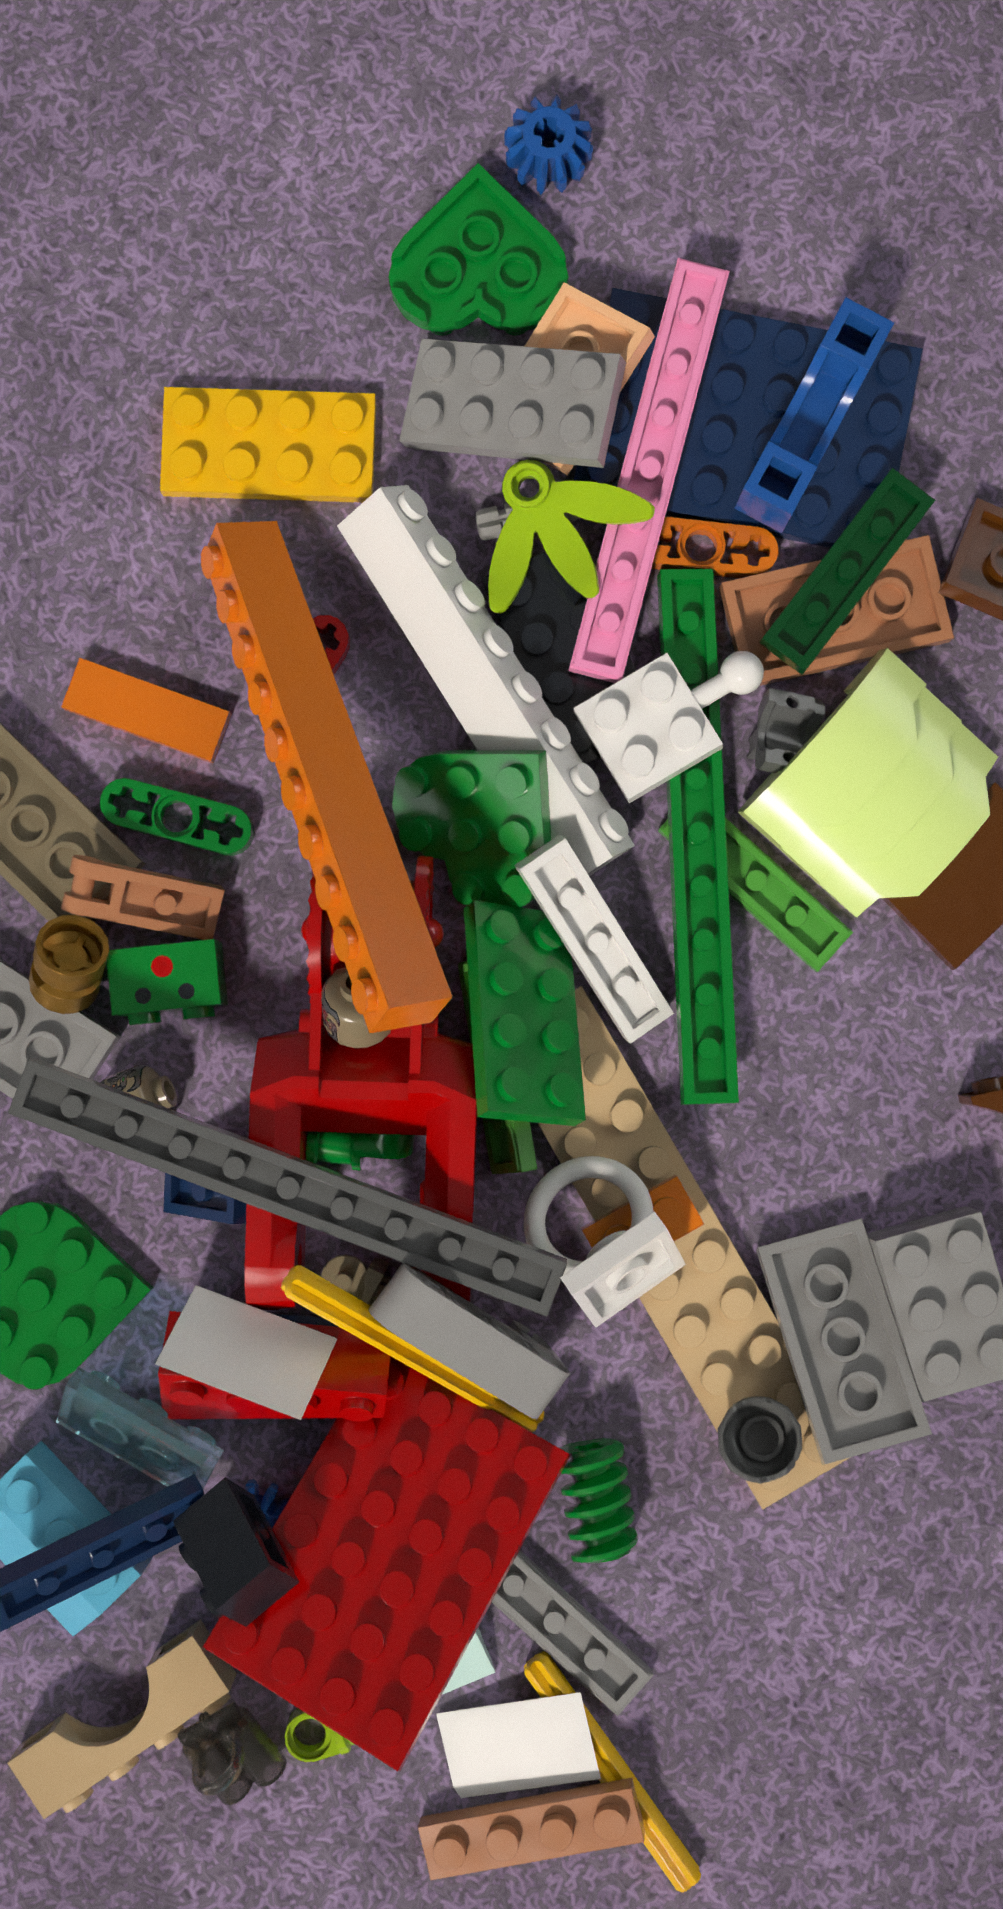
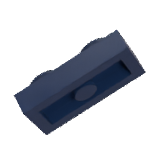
M165 1173L163 1212L228 1224L246 1223L247 1203Z

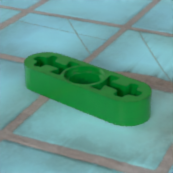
M120 778L110 782L104 788L100 797V808L105 818L124 829L227 856L243 853L249 848L254 839L252 820L245 812L235 806L128 778ZM127 790H133L132 798L140 803L152 806V795L160 796L152 809V826L144 825L149 816L143 812L128 810L125 818H120L121 810L113 805L115 797H124ZM174 803L187 804L191 808L193 815L190 826L181 832L169 831L163 820L166 809ZM203 809H211L207 819L219 824H226L229 816L236 817L235 824L243 830L241 838L232 837L229 845H222L223 837L220 834L204 829V839H195L203 825Z

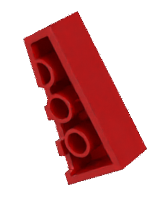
M169 1311L163 1348L182 1312ZM298 1323L337 1338L302 1418H344L357 1422L368 1421L372 1418H384L391 1356L340 1327ZM159 1366L158 1378L163 1419L294 1418Z

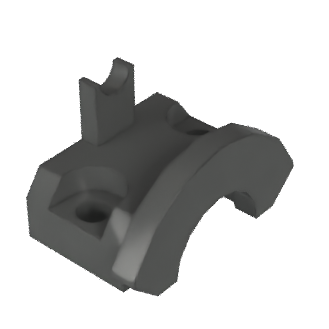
M769 688L766 691L758 708L757 729L748 739L750 749L747 758L755 760V768L772 773H777L784 769L818 730L820 722L825 715V705L822 700Z

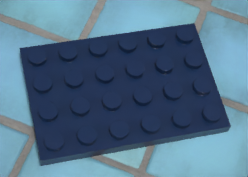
M612 288L609 306L648 326L655 338L619 394L604 468L577 465L574 481L597 482L617 487L667 298ZM719 309L665 515L683 519L761 527L768 530L774 537L831 548L892 468L898 472L900 470L923 349L887 341L883 343L785 529L780 533L734 508L746 482L785 414L828 330Z

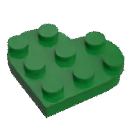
M477 163L403 236L392 252L388 278L394 303L404 318L421 329L430 330L435 335L445 336L454 330L464 328L477 318H480L495 329L504 330L510 335L518 336L524 334L527 330L537 327L563 283L568 284L569 276L566 268L565 252L554 236Z
M445 750L422 756L397 772L392 809L397 828L399 829L400 841L410 851H419L425 856L445 860L449 880L452 883V892L458 902L469 905L472 901L476 900L523 907L535 899L514 865L551 841L546 750Z
M35 1200L15 1205L0 1215V1374L16 1384L24 1385L32 1390L58 1383L78 1369L154 1288L77 1214L59 1203Z

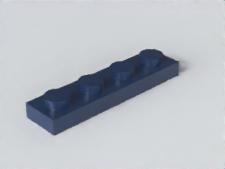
M193 1474L0 1568V1632L182 1542L173 1520L204 1495L203 1488L196 1475Z

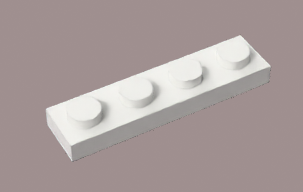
M558 835L514 865L617 1029L628 1043L631 1044L674 1014L565 837Z

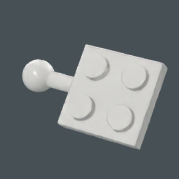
M737 651L726 657L718 675L690 691L668 653H665L574 707V712L628 803H631L723 748L722 741L702 709L730 692L739 695L753 692L763 680L764 669L756 655L748 651Z

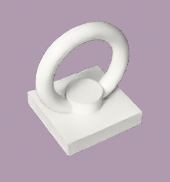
M584 1156L563 1162L546 1173L536 1184L529 1196L524 1213L526 1242L529 1245L567 1259V1266L563 1276L560 1278L595 1328L686 1265L668 1229L653 1210V1203L647 1187L635 1172L616 1160L600 1156ZM586 1178L607 1180L618 1186L630 1203L632 1212L630 1229L627 1231H617L603 1238L590 1250L584 1261H576L563 1256L553 1247L546 1233L545 1219L551 1201L561 1189L577 1180Z

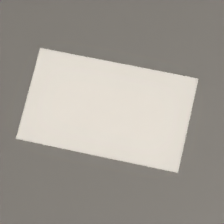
M195 1285L155 1364L301 1420L337 1338Z
M581 1692L436 1713L453 1787L461 1798L601 1779Z

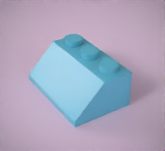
M42 1441L26 1453L0 1479V1560L5 1565L111 1515ZM153 1557L47 1610L72 1636H75L99 1617L142 1575Z

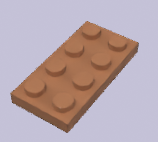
M929 535L903 542L803 675L759 642L821 560L722 582L719 587L734 651L751 652L760 659L763 665L764 676L759 686L870 661L879 650L888 648L897 655L949 643L954 638L944 595L938 593L941 582Z

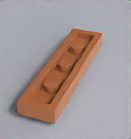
M633 1778L426 1815L421 1817L418 1825L430 1880L626 1846L645 1841V1827Z

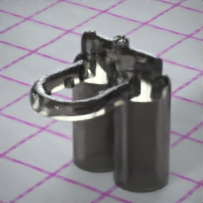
M232 1702L210 1715L207 1711L201 1713L198 1722L185 1729H181L177 1733L179 1741L183 1744V1754L192 1765L194 1787L202 1795H216L225 1805H233L244 1799L253 1783L260 1787L271 1785L279 1779L286 1768L287 1760L279 1747L250 1710L244 1706H238L236 1702Z

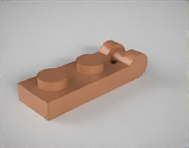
M73 855L69 872L74 874L71 891L64 893L61 905L63 911L79 916L192 938L213 939L225 891L221 885L104 862L93 857ZM96 880L111 883L107 900L92 897Z

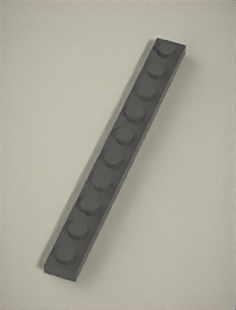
M36 1058L27 1060L8 1114L546 1317L559 1287L560 1277L563 1276L567 1266V1259Z

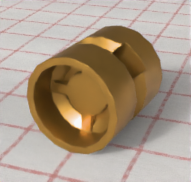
M62 915L49 920L40 929L35 942L29 985L33 997L44 1008L60 1014H71L88 1008L96 1000L109 953L108 938L101 927L90 919L81 916Z

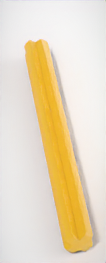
M301 1265L294 1266L283 1279L281 1288L287 1298L479 1407L492 1409L532 1433L536 1431L538 1423L544 1420V1411L537 1420L525 1415L399 1338L382 1326L370 1314L369 1308L371 1306L307 1268Z

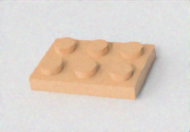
M564 282L524 347L621 354L626 362L621 392L655 336L648 326ZM544 462L567 476L574 466Z

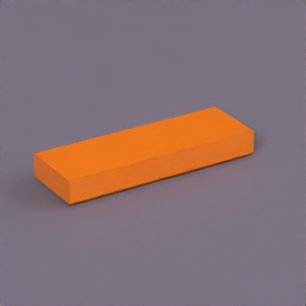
M82 658L78 660L61 708L68 712L213 764L232 716L227 710Z

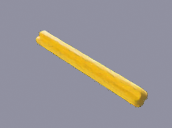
M542 1651L536 1654L524 1665L526 1678L541 1698L576 1693L547 1652ZM584 1704L601 1777L598 1780L601 1783L633 1778L645 1827V1841L643 1843L675 1889L679 1892H686L697 1884L701 1878L698 1864Z

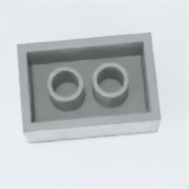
M963 1206L867 1233L921 1402L1003 1380V1285L982 1212Z

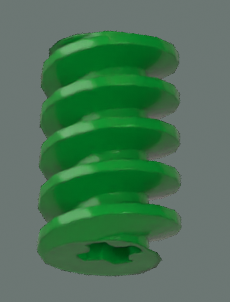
M598 1438L573 1442L559 1447L565 1452L571 1453L572 1458L567 1461L561 1474L574 1475L575 1481L561 1487V1494L578 1497V1503L564 1509V1514L567 1518L581 1519L582 1525L572 1528L567 1532L568 1538L585 1542V1547L571 1553L572 1561L579 1563L608 1562L629 1554L630 1549L638 1542V1534L635 1529L629 1527L635 1519L634 1511L631 1507L625 1505L632 1496L631 1490L628 1485L621 1483L627 1477L628 1470L624 1463L616 1461L625 1453L622 1442L615 1439Z

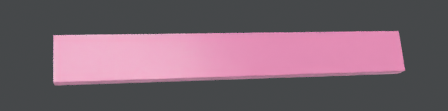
M682 258L677 259L617 487L630 491L652 503L655 508L654 515L648 521L635 524H607L596 565L600 589L596 597L587 599L569 667L570 672L616 683L623 678L730 272L728 270Z

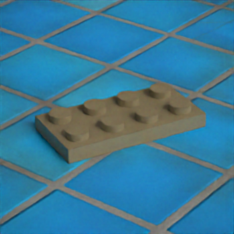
M0 722V875L47 921L62 915H75L61 909L64 893L71 891L74 874H71L69 870L73 855L93 857L104 862L141 869L146 863ZM96 880L92 897L107 900L111 883Z

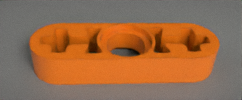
M665 517L659 541L670 542L672 531L680 532L676 544L677 558L668 557L671 546L657 545L651 569H713V576L744 578L769 572L778 557V544L775 537L768 530L761 527ZM699 534L709 537L715 546L714 556L707 561L693 560L685 549V543L690 537ZM725 537L733 538L729 549L744 550L749 541L758 542V550L767 553V557H760L756 566L748 564V557L746 555L737 553L730 554L729 564L720 562L725 551Z

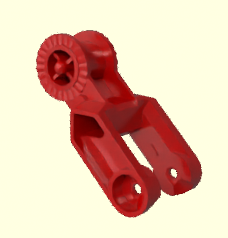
M418 856L415 881H410L434 948H436L443 940L444 931L440 922L433 918V857ZM312 871V878L310 880L311 894L308 899L310 913L301 926L302 937L309 949L306 963L309 968L307 981L309 983L308 994L311 1006L310 1009L300 1010L299 1029L258 1038L250 1089L249 1139L306 1160L307 1131L426 1135L425 1179L420 1183V1204L473 1223L477 1128L473 1044L439 1034V1014L430 1023L392 1029L390 1034L380 1043L367 1048L347 1047L330 1037L323 1025L321 991L326 979L336 970L346 965L344 961L339 960L335 953L333 945L334 931L327 911L323 910L318 904L315 892L316 879ZM246 1204L244 1287L246 1304L260 1310H279L295 1307L296 1302L286 1297L281 1284L292 1267L298 1265L304 1267L306 1226ZM421 1269L423 1273L470 1302V1287Z

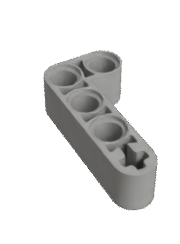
M402 1263L369 1308L370 1314L387 1330L536 1420L571 1374L565 1364L541 1337L535 1333L532 1337L527 1334L530 1329L515 1320L509 1326L505 1325L427 1274L406 1263Z

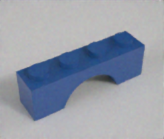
M845 297L785 414L746 482L734 509L780 533L783 532L895 322Z

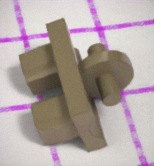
M349 1254L338 1255L326 1264L321 1277L372 1306L391 1280V1277L385 1275L390 1263L375 1256L367 1269L364 1262L356 1256Z

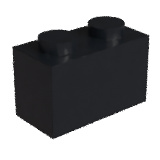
M228 1478L222 1479L173 1520L182 1539V1543L179 1545L180 1554L188 1566L198 1573L204 1586L200 1589V1596L206 1607L216 1617L226 1616L247 1627L299 1583L255 1495Z

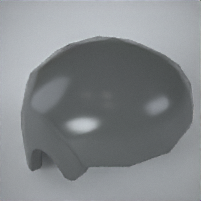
M753 1396L734 1403L726 1411L717 1428L718 1451L728 1469L743 1480L762 1484L787 1475L795 1467V1463L803 1449L801 1425L789 1407L770 1397Z

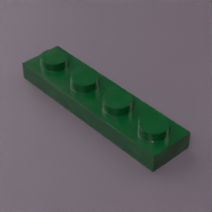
M892 468L759 643L803 675L936 500Z

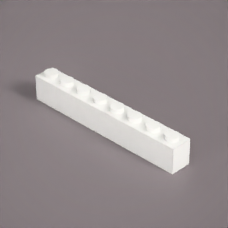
M409 485L380 487L339 523L337 527L476 749L546 750L551 840L558 835L565 837L589 876L635 846L628 835L629 830L624 818L610 807L599 789L600 784L597 775L587 764L582 762L570 743L571 737L568 729L549 710L542 698V690L539 683L530 673L524 670L513 652V643L510 637L502 628L495 624L484 606L485 600L481 591L466 578L456 562L454 548L446 538L439 535L427 516L428 509L423 499L415 491L411 490Z

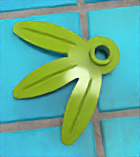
M527 459L515 463L508 469L502 482L504 499L513 510L501 530L491 560L488 581V597L491 611L495 613L505 612L517 596L529 569L535 533H538L548 557L565 581L584 597H596L600 588L595 564L585 542L565 517V514L569 513L584 520L603 524H635L648 521L653 517L655 511L653 504L630 491L604 483L589 481L555 482L550 469L545 464L536 460ZM526 479H535L539 482V491L531 498L523 497L520 494V486Z

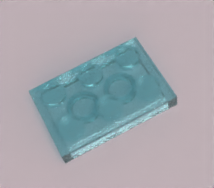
M78 1366L66 1384L56 1423L167 1487L195 1474L204 1491L224 1452L223 1449L216 1446L215 1439L204 1430L194 1426H188L186 1429L167 1418V1412L157 1403L144 1398L139 1399V1401L120 1391L118 1383L105 1373L99 1371L89 1373Z

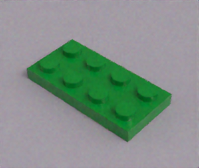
M474 900L464 908L477 1117L576 1126L586 1120L572 956L543 911Z

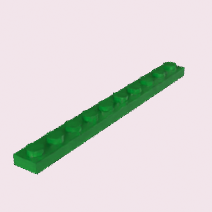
M660 569L657 575L661 656L668 653L691 691L718 675L713 569ZM718 699L702 710L721 740L720 701ZM721 749L666 781L681 1105L739 1103Z

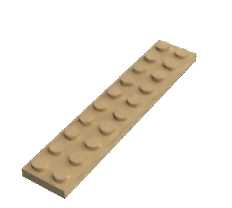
M580 986L575 989L586 1120L576 1126L538 1123L560 1163L584 1156L610 1158L624 1164L635 1172L648 1190L673 1175L678 1176L704 1225L674 1241L686 1265L639 1298L717 1433V1428L726 1411L734 1403L753 1396L770 1397L789 1407L801 1425L803 1449L795 1463V1467L787 1475L770 1482L760 1484L746 1481L763 1510L849 1458L822 1465L775 1315L583 987ZM586 1178L572 1182L594 1220L628 1202L623 1191L607 1180Z

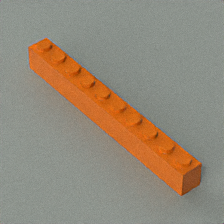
M277 521L216 523L208 545L204 546L201 552L202 571L207 579H211L217 597L216 609L219 620L222 623H226L232 639L234 663L237 668L242 669L248 685L250 709L254 715H258L265 734L264 746L266 755L271 762H275L281 779L282 801L286 809L292 811L299 831L298 845L301 855L304 859L309 860L315 876V892L318 904L323 910L327 911L334 931L333 945L335 953L340 961L345 962L352 982L351 996L354 1007L358 1013L363 1014L369 1034L430 1023L453 996Z

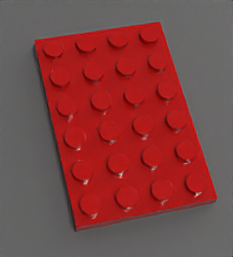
M391 1357L384 1418H372L362 1422L337 1418L272 1528L299 1583L247 1627L226 1616L219 1618L203 1648L397 1772L401 1771L570 1458L569 1453L492 1409L479 1407Z

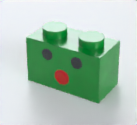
M208 939L109 950L107 970L112 1016H128L129 1026L162 1022L161 1012L182 1010L183 1020L215 1017L214 1006L228 1005L222 942L219 940Z

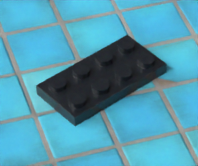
M543 552L531 557L524 583L508 609L503 613L495 614L501 628L508 634L513 643L515 656L524 670L537 680L542 690L544 702L553 716L566 726L570 733L571 745L582 762L589 765L602 758L577 718L574 707L615 683L569 671L588 598L581 595L565 581L552 564L547 553ZM489 575L482 577V584L487 595ZM628 655L623 678L636 671L630 655Z

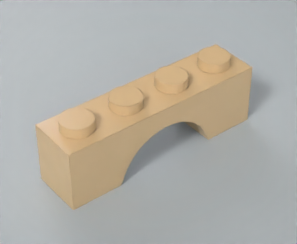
M201 1619L154 1652L146 1667L149 1681L147 1707L135 1718L117 1726L96 1727L80 1722L65 1712L20 1743L7 1764L43 1819H46L60 1808H63L65 1813L73 1811L94 1792L93 1785L106 1776L111 1781L121 1778L139 1762L138 1754L153 1744L157 1750L164 1748L185 1730L183 1723L199 1712L203 1718H206L227 1703L231 1697L228 1692L237 1673L230 1664L203 1648L210 1633Z

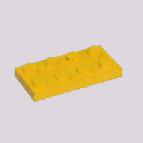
M164 387L160 492L163 496L363 503L373 494L375 393Z

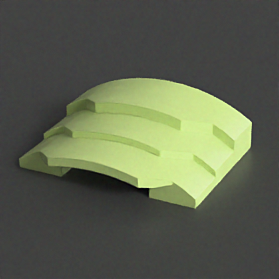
M888 648L879 650L847 686L844 692L848 696L784 769L777 773H771L738 810L740 815L855 917L863 913L878 898L919 896L951 863L990 816L986 776L998 759V756L961 723V719L926 688L927 684Z

